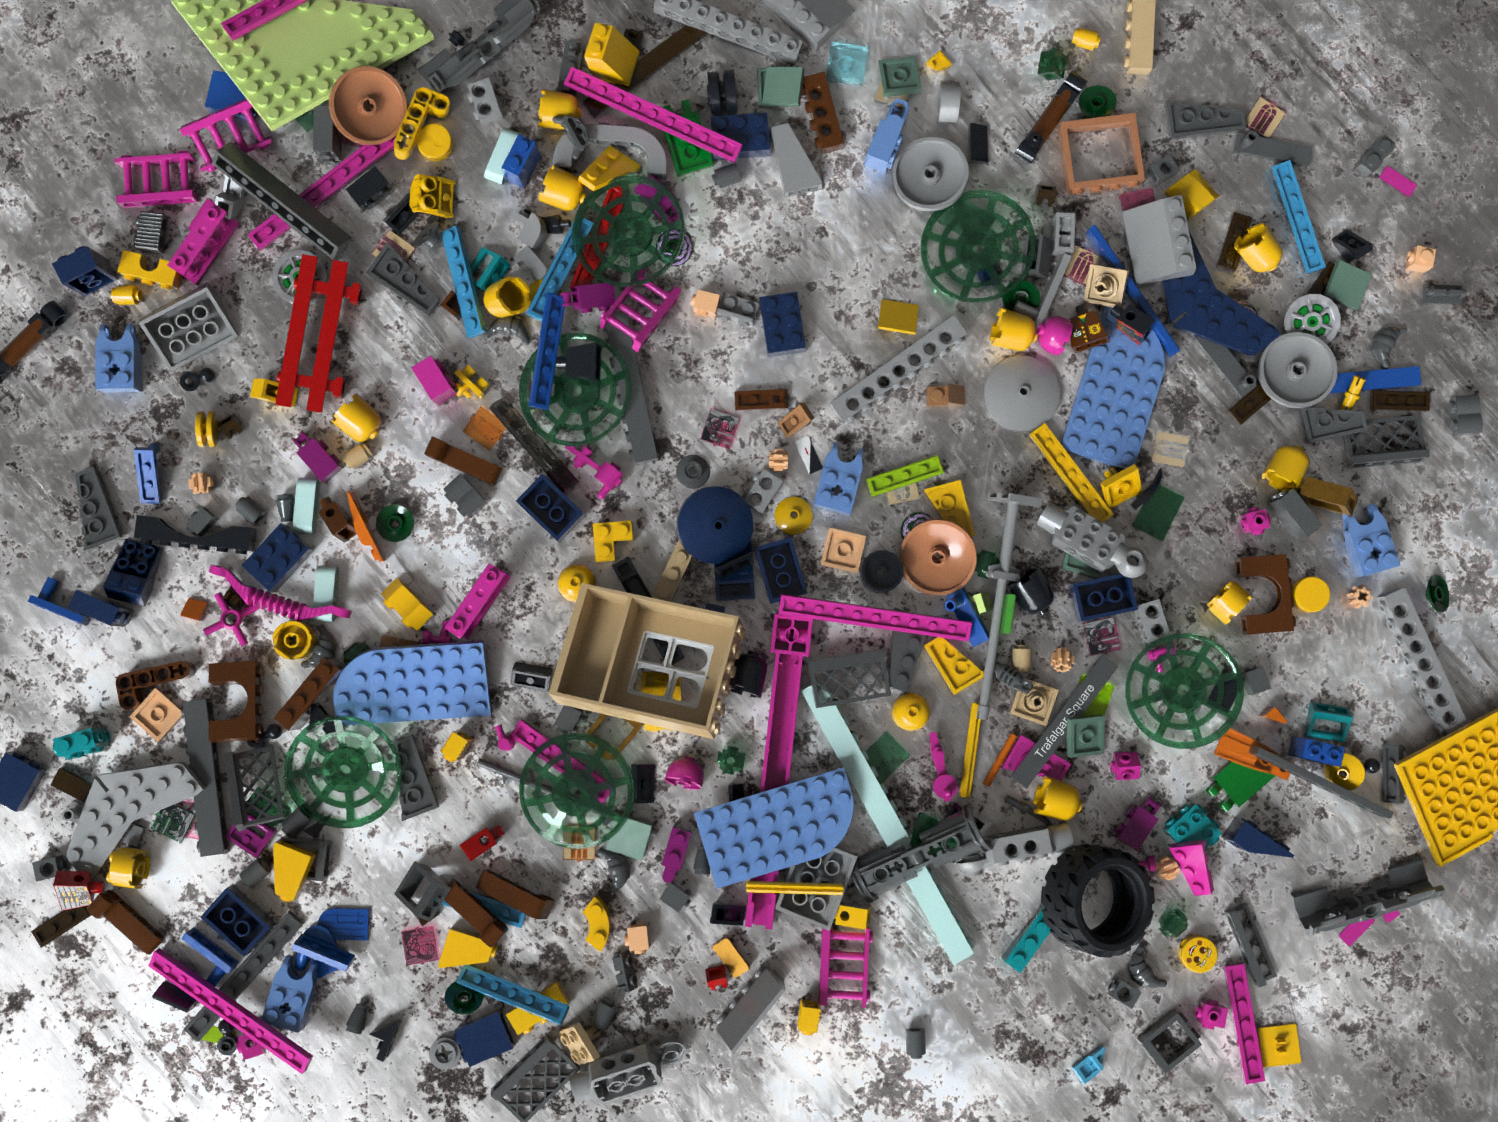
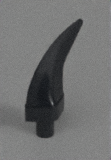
M524 209V212H526L527 214L530 215L532 213L531 211ZM560 215L541 217L546 224L547 233L563 234L565 227H571V220H562Z
M1162 468L1158 470L1152 483L1144 491L1136 495L1137 499L1131 504L1135 510L1142 504L1145 506L1157 490L1162 478Z

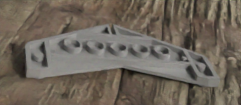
M184 762L98 775V777L94 778L66 852L68 861L77 871H88L91 873L92 879L95 878L133 821L194 797L206 787Z

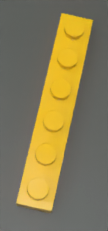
M1046 423L1029 434L1030 438L1088 515L1102 523L1114 515Z

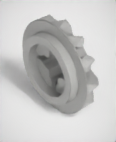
M449 1037L440 1038L430 1047V1061L439 1069H450L460 1059V1047L456 1041ZM443 1046L446 1051H452L448 1054V1058H445L444 1055H439L443 1051Z

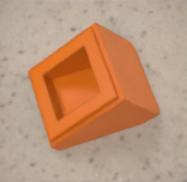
M188 598L180 616L203 621L208 603Z
M1268 707L1259 715L1277 723H1287V719L1277 707Z

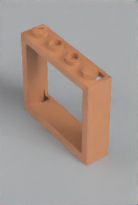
M1136 113L1059 123L1057 132L1066 194L1081 195L1086 191L1098 193L1102 189L1116 191L1126 186L1132 189L1133 187L1140 186L1145 180ZM1129 127L1135 175L1074 182L1068 134Z

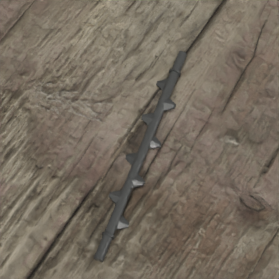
M481 758L477 762V766L492 771L494 774L502 775L505 785L514 780L534 788L536 798L538 799L545 794H549L569 802L570 811L572 812L581 807L602 816L603 825L605 826L614 819L615 813L600 807L599 800L596 798L587 802L567 794L564 783H561L556 788H552L533 780L530 770L520 775L500 767L499 764L495 765ZM631 810L624 813L633 817ZM652 828L650 835L656 837L658 830Z

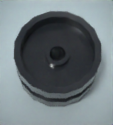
M734 69L724 70L723 83H720L717 71L707 72V96L711 115L722 113L723 101H725L728 113L738 112Z
M877 550L870 553L860 566L862 584L874 593H886L895 589L903 577V565L900 559L894 553L887 550ZM884 568L885 574L880 575L878 570Z

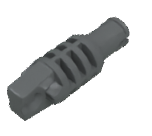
M995 660L994 673L996 677L1011 688L1027 695L1033 688V684L1023 674L1008 664L1002 665Z

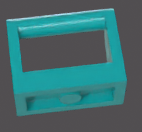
M484 247L480 249L470 265L473 276L486 254L493 258L478 282L474 281L475 287L482 292H485L492 283L502 279L511 266L502 256Z
M1310 702L1305 736L1345 742L1353 720L1350 709L1348 707ZM1316 719L1341 722L1340 734L1314 730L1313 727Z

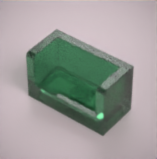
M257 787L256 791H258L259 793L262 790L260 787ZM265 792V793L263 794L264 796L268 797L269 799H272V797H273L272 795H270V794L267 793V792ZM253 793L247 802L251 804L257 795ZM260 798L255 807L263 811L269 802ZM283 803L285 819L265 824L278 831L282 823L290 815L291 808ZM272 804L266 813L270 816L279 814V809ZM252 809L250 812V814H252L256 818L260 815V813L254 809Z

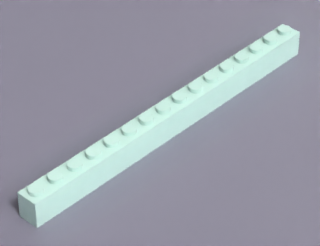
M822 680L817 681L821 685L824 683ZM827 683L825 685V688L831 692V689ZM812 685L801 690L802 695L841 765L844 767L846 774L887 847L901 841L906 850L916 845L917 843L912 834L908 835L905 831L907 825L902 817L898 818L895 811L898 809L893 800L889 801L886 797L888 791L883 783L879 784L876 777L879 775L874 766L870 767L867 763L869 757L864 749L860 750L857 745L860 742L855 732L851 733L848 729L850 723L845 715L841 716L838 711L841 708L840 705L816 708ZM824 690L818 695L820 703H826L831 697ZM896 861V863H897V865H898V867H899V869H900V871H901V868L903 867V864H902V863L899 864V863ZM924 866L916 870L918 877L907 881L949 959L955 965L974 954L972 951L974 945L969 937L965 938L962 931L965 929L960 920L956 921L952 914L955 911L950 902L946 904L943 897L946 895L940 885L936 886L933 880L936 877L931 868L927 869Z

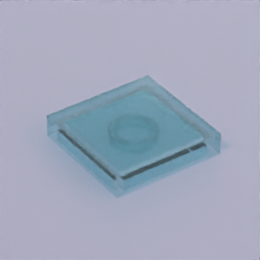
M831 42L826 72L827 81L862 86L868 47Z

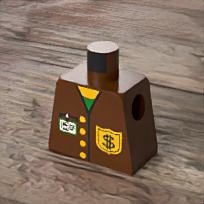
M1085 304L1076 306L1077 316L1070 318V322L1073 324L1070 338L1074 352L1078 353L1111 342L1096 311L1088 312Z
M330 497L323 498L320 501L323 509L319 511V514L331 534L344 543L357 535L353 521L345 509L337 502L332 501Z

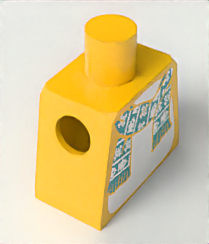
M840 902L834 918L836 919L835 924L867 929L870 925L872 905ZM843 912H848L849 917H845Z

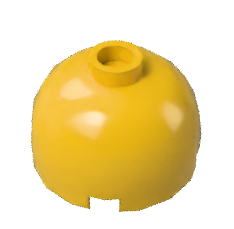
M574 564L562 570L557 584L559 592L564 598L576 602L581 583L596 586V579L589 568L584 565Z
M910 692L896 698L891 713L897 726L903 730L914 731L925 726L929 720L930 708L924 697Z

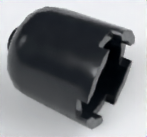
M1035 567L1025 571L1026 576L1022 577L1020 581L1008 582L1007 587L1009 592L1016 596L1015 601L1024 613L1028 615L1038 613L1040 616L1049 611L1048 607L1054 601V593L1043 571L1039 567Z
M748 650L747 654L741 653L739 659L735 660L736 672L734 678L730 679V692L742 695V692L750 693L752 698H761L767 673V664L764 659L758 657L759 653Z

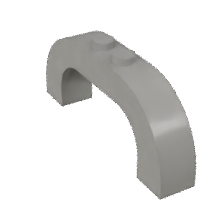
M606 122L585 124L590 138L587 145H611L639 149L648 159L647 176L651 174L654 178L658 177L659 179L667 180L665 152L659 141L652 134L640 128L629 127L627 124H618L617 126ZM566 133L555 147L552 165L573 173L574 159L572 158V153L574 149Z

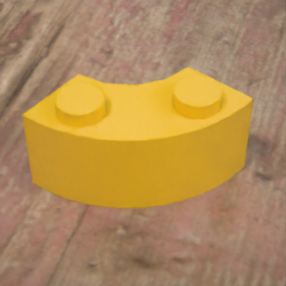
M396 578L381 593L385 599L383 603L389 609L394 608L403 618L401 620L403 624L408 628L412 626L418 631L434 615L422 600L399 578Z
M596 894L583 910V914L589 922V934L585 940L601 952L610 935L611 918L605 902Z

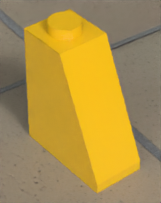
M279 840L273 845L275 894L279 895L281 900L291 902L299 898L316 854Z
M452 926L449 929L438 967L446 968L489 962L491 957L495 958L498 946L494 945L491 948L480 939L479 934Z

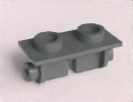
M1423 284V303L1461 305L1462 297H1465L1467 294L1466 289H1463L1462 285Z
M629 949L622 953H613L615 971H622L621 974L616 975L618 988L621 989V992L627 991V993L638 988V978L633 967L634 960Z

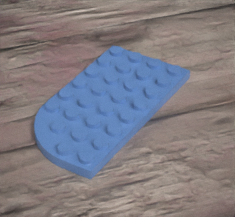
M1104 306L1100 321L1111 342L1090 349L1061 445L1068 453L1124 470L1136 464L1163 378L1165 359L1161 343L1153 330L1139 346L1117 329V319L1110 314L1113 307Z
M484 640L378 647L357 655L345 666L334 688L333 701L337 726L491 716L492 710Z
M842 767L694 812L716 889L814 860L828 854L840 843L847 833L853 815V796L845 769Z

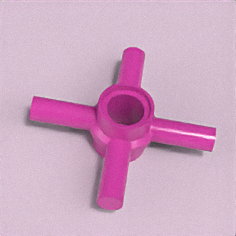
M222 593L215 594L214 597L223 613L220 621L203 629L205 635L208 636L224 627L233 630L241 646L248 644L240 628L242 618L259 610V607L256 608L252 604L240 611L230 609ZM228 615H235L237 620L233 624H228L226 617Z

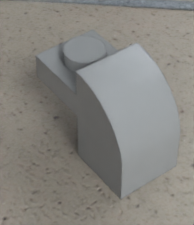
M952 80L941 81L938 121L957 123L961 98L960 82Z
M225 175L223 192L216 195L214 204L227 212L225 218L231 220L241 212L247 195L244 194L245 190Z
M512 210L509 217L524 225L517 239L539 251L547 235L545 222L533 212L529 215L522 210L519 213Z

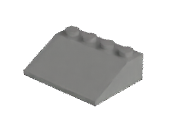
M762 0L769 9L815 51L855 11L844 0Z
M1182 195L1163 198L1122 212L1136 285L1194 274L1196 264Z
M209 282L142 316L138 322L170 372L238 337L226 311Z
M835 847L828 854L820 858L791 866L785 882L843 884L845 891L858 856ZM780 893L775 909L830 931L843 895Z
M767 965L763 969L760 967L753 976L755 977L751 984L748 982L741 990L743 994L740 998H735L730 1003V1010L727 1014L722 1013L716 1021L718 1023L716 1030L733 1053L737 1051L785 992L784 980Z

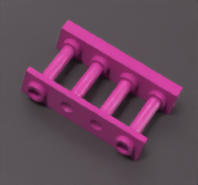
M247 99L180 127L179 130L183 136L189 135V137H192L205 162L200 167L202 172L205 170L212 172L217 168L212 165L213 160L199 135V130L204 127L207 130L209 129L218 147L221 148L226 145L216 127L218 125L216 122L221 120L228 123L240 149L245 153L257 148L263 150L271 146L272 136L264 137L252 113V105ZM241 112L242 115H245L258 140L257 142L250 145L246 144L234 120L235 114Z
M178 151L176 154L137 157L122 155L121 158H114V162L121 168L123 167L125 193L116 196V203L121 207L132 208L199 202L198 194L189 188L188 162H196V158L190 152ZM180 163V191L170 190L169 164ZM150 165H161L163 189L161 192L154 193L151 189ZM142 166L144 189L142 194L133 193L131 167Z
M210 202L167 266L198 286L240 223L234 219H226L227 212Z
M645 266L640 271L636 270L629 285L609 310L605 309L600 316L602 320L600 328L604 329L609 322L632 337L634 341L632 349L636 352L641 350L679 300L682 291L676 286L671 292L665 291L645 278L644 275L647 268ZM641 283L662 297L664 302L661 305L655 304L634 289ZM630 296L652 310L654 315L651 318H646L624 302ZM620 309L643 324L642 327L644 328L641 332L639 330L635 331L615 318L616 312Z
M488 563L445 626V629L460 639L464 637L468 640L511 576L497 566Z
M869 926L867 929H864V933L834 931V929L829 931L822 928L819 1005L827 1006V1000H831V998L861 1000L862 1008H866V1002H870V990H867L869 943H873V931H870ZM834 939L864 941L863 952L833 951V949H830V941H834ZM833 959L863 960V971H832L829 968V961H833ZM828 980H862V992L831 990V988H828Z

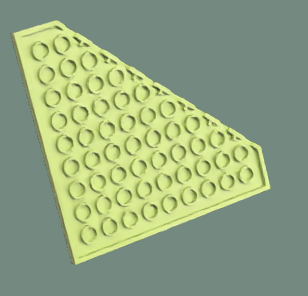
M171 0L176 10L271 131L327 101L336 80L348 70L360 66L383 69L434 40L433 33L412 9L347 0H307L232 41L221 23L263 0Z

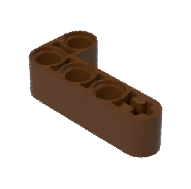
M433 436L424 452L426 456L494 486H496L503 468L451 446Z
M179 661L121 674L116 678L119 704L125 710H135L143 702L141 689L191 678L195 675L196 667L192 662ZM187 668V671H184V673H177L176 671ZM165 669L168 671V677L166 679H164L162 676V673ZM146 673L149 675V681L147 683H145L143 679ZM127 677L130 679L129 687L125 685V679ZM131 696L134 698V704L132 706H130L128 703V700Z
M483 869L476 884L478 890L535 919H548L555 900L551 897L535 894L487 869Z
M452 878L447 883L451 889L444 901L480 933V939L492 948L507 932L508 927L461 883Z
M111 890L100 892L86 908L93 917L97 919L106 918L141 951L148 955H151L164 940V936Z

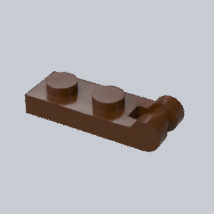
M787 389L734 391L735 411L788 409V402H786V396H788ZM773 396H778L779 402L773 403Z

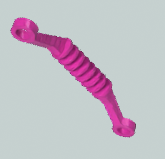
M211 564L208 571L209 573L225 577L247 605L253 603V606L256 608L259 606L262 610L267 608L268 612L274 610L275 614L281 613L283 617L288 615L289 619L295 617V621L298 622L331 613L343 618H350L352 610L341 606L331 605L312 608L305 603L299 605V602L296 600L292 602L290 598L286 600L283 596L278 598L277 594L271 595L269 591L264 593L263 589L257 591L256 587L244 585L230 569Z

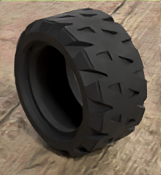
M1082 844L1074 846L1075 850H1066L1057 857L1058 863L1051 865L1045 876L1046 885L1045 887L1042 886L1041 903L1044 905L1042 914L1045 923L1051 928V934L1067 947L1098 957L1111 958L1112 956H1120L1130 951L1131 946L1137 945L1146 934L1144 932L1146 927L1151 924L1154 914L1152 904L1155 902L1154 888L1149 884L1151 878L1146 868L1138 865L1140 861L1130 853L1100 845ZM1105 871L1113 886L1112 908L1107 918L1099 926L1090 929L1085 923L1082 914V896L1089 881L1099 872Z

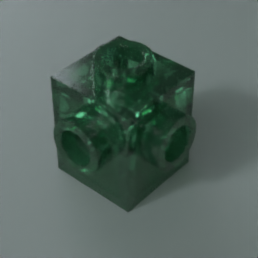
M1055 48L1041 52L1037 74L1048 81L1063 79L1067 65V56Z
M727 746V749L723 748L722 752H718L716 763L720 764L719 768L723 769V773L734 775V772L742 773L746 753L738 751V747ZM733 757L734 762L729 763L727 758Z

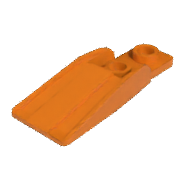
M348 491L347 496L353 524L360 542L363 545L372 546L371 553L375 560H379V562L386 561L355 492Z
M1224 728L1214 752L1216 756L1241 766L1288 780L1291 773L1249 754L1251 746L1260 747L1278 756L1276 751L1234 729Z

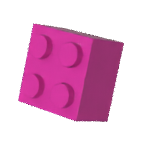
M430 355L411 367L430 399L438 406L457 394L455 382L448 374H445L447 369L438 358L435 360Z

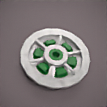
M295 250L287 252L278 259L273 267V287L278 295L289 303L294 302L296 291L294 289V280L299 275L302 254L316 256L309 251ZM318 257L314 280L326 282V269ZM312 293L310 302L320 296V294Z
M1321 294L1301 296L1289 305L1284 315L1286 334L1292 332L1308 333L1328 344L1335 338L1340 328L1341 316L1339 309L1330 298Z

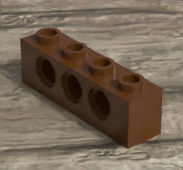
M825 72L805 76L803 78L801 95L806 97L807 102H804L806 113L811 115L812 120H809L811 131L816 133L817 138H814L816 149H820L821 155L843 149L844 141ZM813 93H818L821 95V97L818 99H814L811 95ZM824 111L826 115L820 117L816 114V112ZM827 128L831 133L825 135L821 130Z

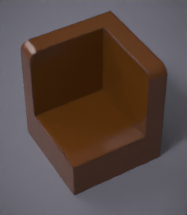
M451 290L440 306L459 321L462 315L457 295Z

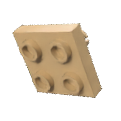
M1090 264L1083 302L1114 307L1117 304L1122 308L1129 270Z
M1029 680L1033 684V688L1027 695L1016 690L1009 714L1047 726L1059 690Z
M580 1022L564 1027L559 1031L562 1043L568 1047L571 1052V1058L578 1065L595 1061L600 1057L592 1041L601 1036L600 1031L595 1032L598 1030L595 1026H592L585 1032Z

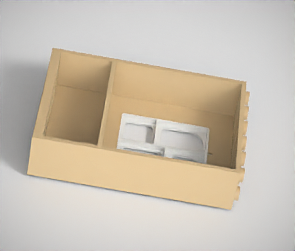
M581 583L549 695L557 704L715 739V735H718L720 732V716L724 715L726 710L724 701L731 691L729 683L730 679L735 676L736 666L734 664L735 660L740 657L741 648L739 645L740 641H743L745 638L746 629H744L739 616ZM648 638L668 642L663 663L659 664L642 659ZM681 644L702 649L707 654L705 667L698 671L673 667L672 660L676 646ZM640 668L669 674L668 684L663 696L634 690L635 680ZM679 677L689 678L697 682L699 693L694 700L683 702L673 699L675 685Z

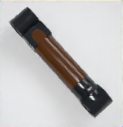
M1074 71L1070 72L1051 102L1013 154L1015 157L1027 165L1031 164L1043 144L1080 94L1087 80Z
M55 301L46 303L41 308L40 313L36 312L27 321L29 325L0 351V384L5 380L6 374L44 337L49 338L57 330L56 327L61 326L68 319L69 315Z

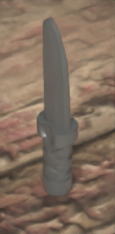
M1009 795L1006 796L1004 802L1017 808L1021 813H1028L1046 825H1053L1044 815L1034 813L1033 808L1029 807L1030 805L1027 803L1019 802Z

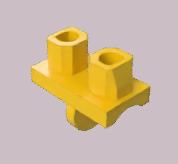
M469 365L461 371L457 369L454 372L465 383V385L459 382L456 384L457 389H459L456 395L459 398L465 395L470 399L472 394L469 392V389H471L482 400L489 384L482 377L473 384L470 379L477 372Z

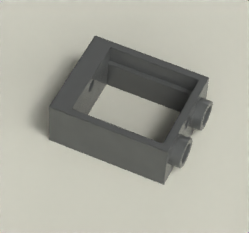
M287 835L280 838L281 841L289 844L293 842L319 845L316 872H309L306 880L324 881L327 879L332 840L297 836L289 837Z
M414 861L394 895L416 917L431 922L451 887L429 866ZM425 877L431 884L417 905L411 897Z
M1175 1010L1170 1011L1137 1038L1165 1074L1202 1045L1198 1040L1200 1038L1198 1032L1194 1028L1190 1029L1186 1024L1188 1020L1182 1012L1178 1014ZM1177 1021L1192 1041L1169 1060L1165 1061L1150 1041Z

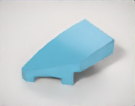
M1104 1046L1094 1050L1071 1067L1082 1084H1086L1100 1070H1103V1054L1106 1051Z

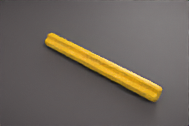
M972 703L960 787V797L970 798L972 792L981 719L976 718L979 703Z
M747 881L746 891L756 893L843 895L844 886L843 884Z

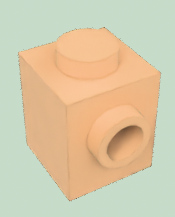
M1417 245L1408 252L1405 269L1421 273L1432 269L1436 249Z
M697 290V294H693L691 300L693 310L697 312L696 315L716 317L720 295Z
M648 923L628 925V934L625 935L626 947L629 946V951H634L635 954L646 953V950L650 948Z

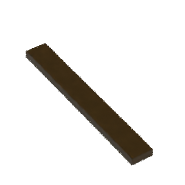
M685 25L637 61L630 86L615 83L609 84L626 92H631L709 33ZM590 97L582 101L594 118L610 107Z

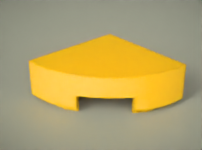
M940 50L926 62V65L933 70L942 71L950 68L952 63Z

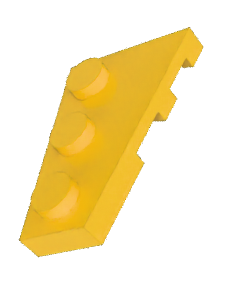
M609 145L579 176L578 181L592 191H596L611 184L617 178L622 179L628 173L639 171L641 165Z
M961 480L924 489L942 519L959 524L971 537L975 536Z
M937 637L923 645L953 695L983 678L984 672L944 638Z

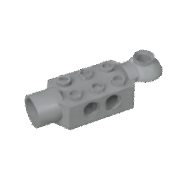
M1049 501L1036 525L1052 534V545L1101 573L1109 570L1115 564L1123 576L1136 578L1141 576L1147 569V557L1140 549L1125 546V535L1075 506L1064 510ZM1128 558H1134L1137 564L1129 563Z
M1063 823L1058 825H1041L984 836V839L991 844L993 849L983 853V857L980 856V853L968 855L956 862V864L965 872L966 876H976L983 874V869L993 867V863L1001 866L1009 864L1010 860L1023 862L1029 860L1028 857L1031 856L1044 858L1048 856L1047 853L1054 854L1065 852L1066 850H1074L1072 832L1069 824ZM1031 840L1030 847L1025 848L1026 842ZM1012 844V849L1006 852V847Z
M668 1036L663 1038L660 1044L654 1047L643 1044L589 1062L587 1070L569 1076L574 1099L579 1103L592 1098L604 1105L659 1087L662 1082L660 1064L671 1065L680 1062L686 1055V1048L675 1037Z

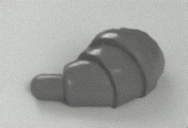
M554 116L552 121L564 127L568 140L572 142L574 149L572 158L578 159L590 140L587 126L578 117Z
M514 315L503 318L498 317L490 324L486 330L487 332L484 333L485 338H490L493 334H503L518 337L523 345H529L530 343L523 321L514 317Z
M1406 327L1381 328L1374 335L1370 351H1372L1377 362H1380L1384 369L1390 368L1389 354L1395 347L1397 337L1407 332Z
M322 624L318 626L320 639L314 645L311 657L301 662L302 668H315L324 657H335L337 643Z
M598 849L597 855L607 861L608 872L612 877V886L608 892L610 895H614L630 878V864L624 855Z
M1139 945L1128 965L1132 980L1141 988L1166 987V980L1155 977L1152 968L1144 960L1145 946Z

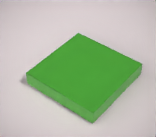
M1005 594L999 634L1011 633L1016 599L1014 594Z

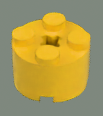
M1231 580L1219 591L1221 595L1217 594L1213 597L1207 606L1209 607L1208 610L1226 625L1253 597L1236 581L1233 582Z
M288 621L280 624L274 631L273 647L276 653L285 659L302 660L312 654L318 637L313 628L307 623ZM293 637H297V638H296V640H297V643H296V644H293V643H294V640L292 639Z
M120 847L117 851H112L109 856L111 864L106 878L107 882L118 887L140 889L144 885L141 884L143 879H147L150 872L151 860L150 857L146 856L148 851L128 847Z

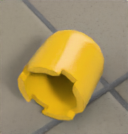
M542 89L541 93L545 97L540 98L538 116L539 119H542V122L538 121L539 128L564 130L561 124H555L552 121L554 116L563 117L566 115L578 117L581 120L582 108H578V100L574 95Z
M552 165L543 181V185H546L544 193L540 192L539 201L565 211H573L579 204L584 203L587 194L584 193L585 186L578 181V176Z
M1263 223L1256 224L1247 229L1249 233L1243 238L1241 236L1237 238L1234 248L1253 271L1266 272L1277 268L1278 263L1283 257V248L1268 225L1265 226Z
M505 277L487 287L483 298L485 307L489 313L499 318L520 314L527 310L531 301L529 300L528 293L530 289L526 282L519 277Z
M1005 308L998 310L996 316H999L997 324H992L990 332L991 345L1015 351H1024L1030 347L1032 342L1035 343L1038 334L1035 322L1031 317Z
M356 393L351 397L353 401L349 405L345 402L334 415L335 419H332L331 422L357 442H364L369 438L373 440L380 433L378 428L381 425V416Z
M1298 445L1282 446L1273 454L1262 473V479H1268V485L1279 491L1294 489L1298 492L1299 486L1309 469L1310 459L1304 452V449Z
M1048 776L1042 777L1041 780L1044 782L1041 787L1037 786L1034 794L1033 804L1036 805V808L1033 809L1034 813L1067 821L1072 819L1077 812L1081 811L1082 801L1079 790L1076 787Z

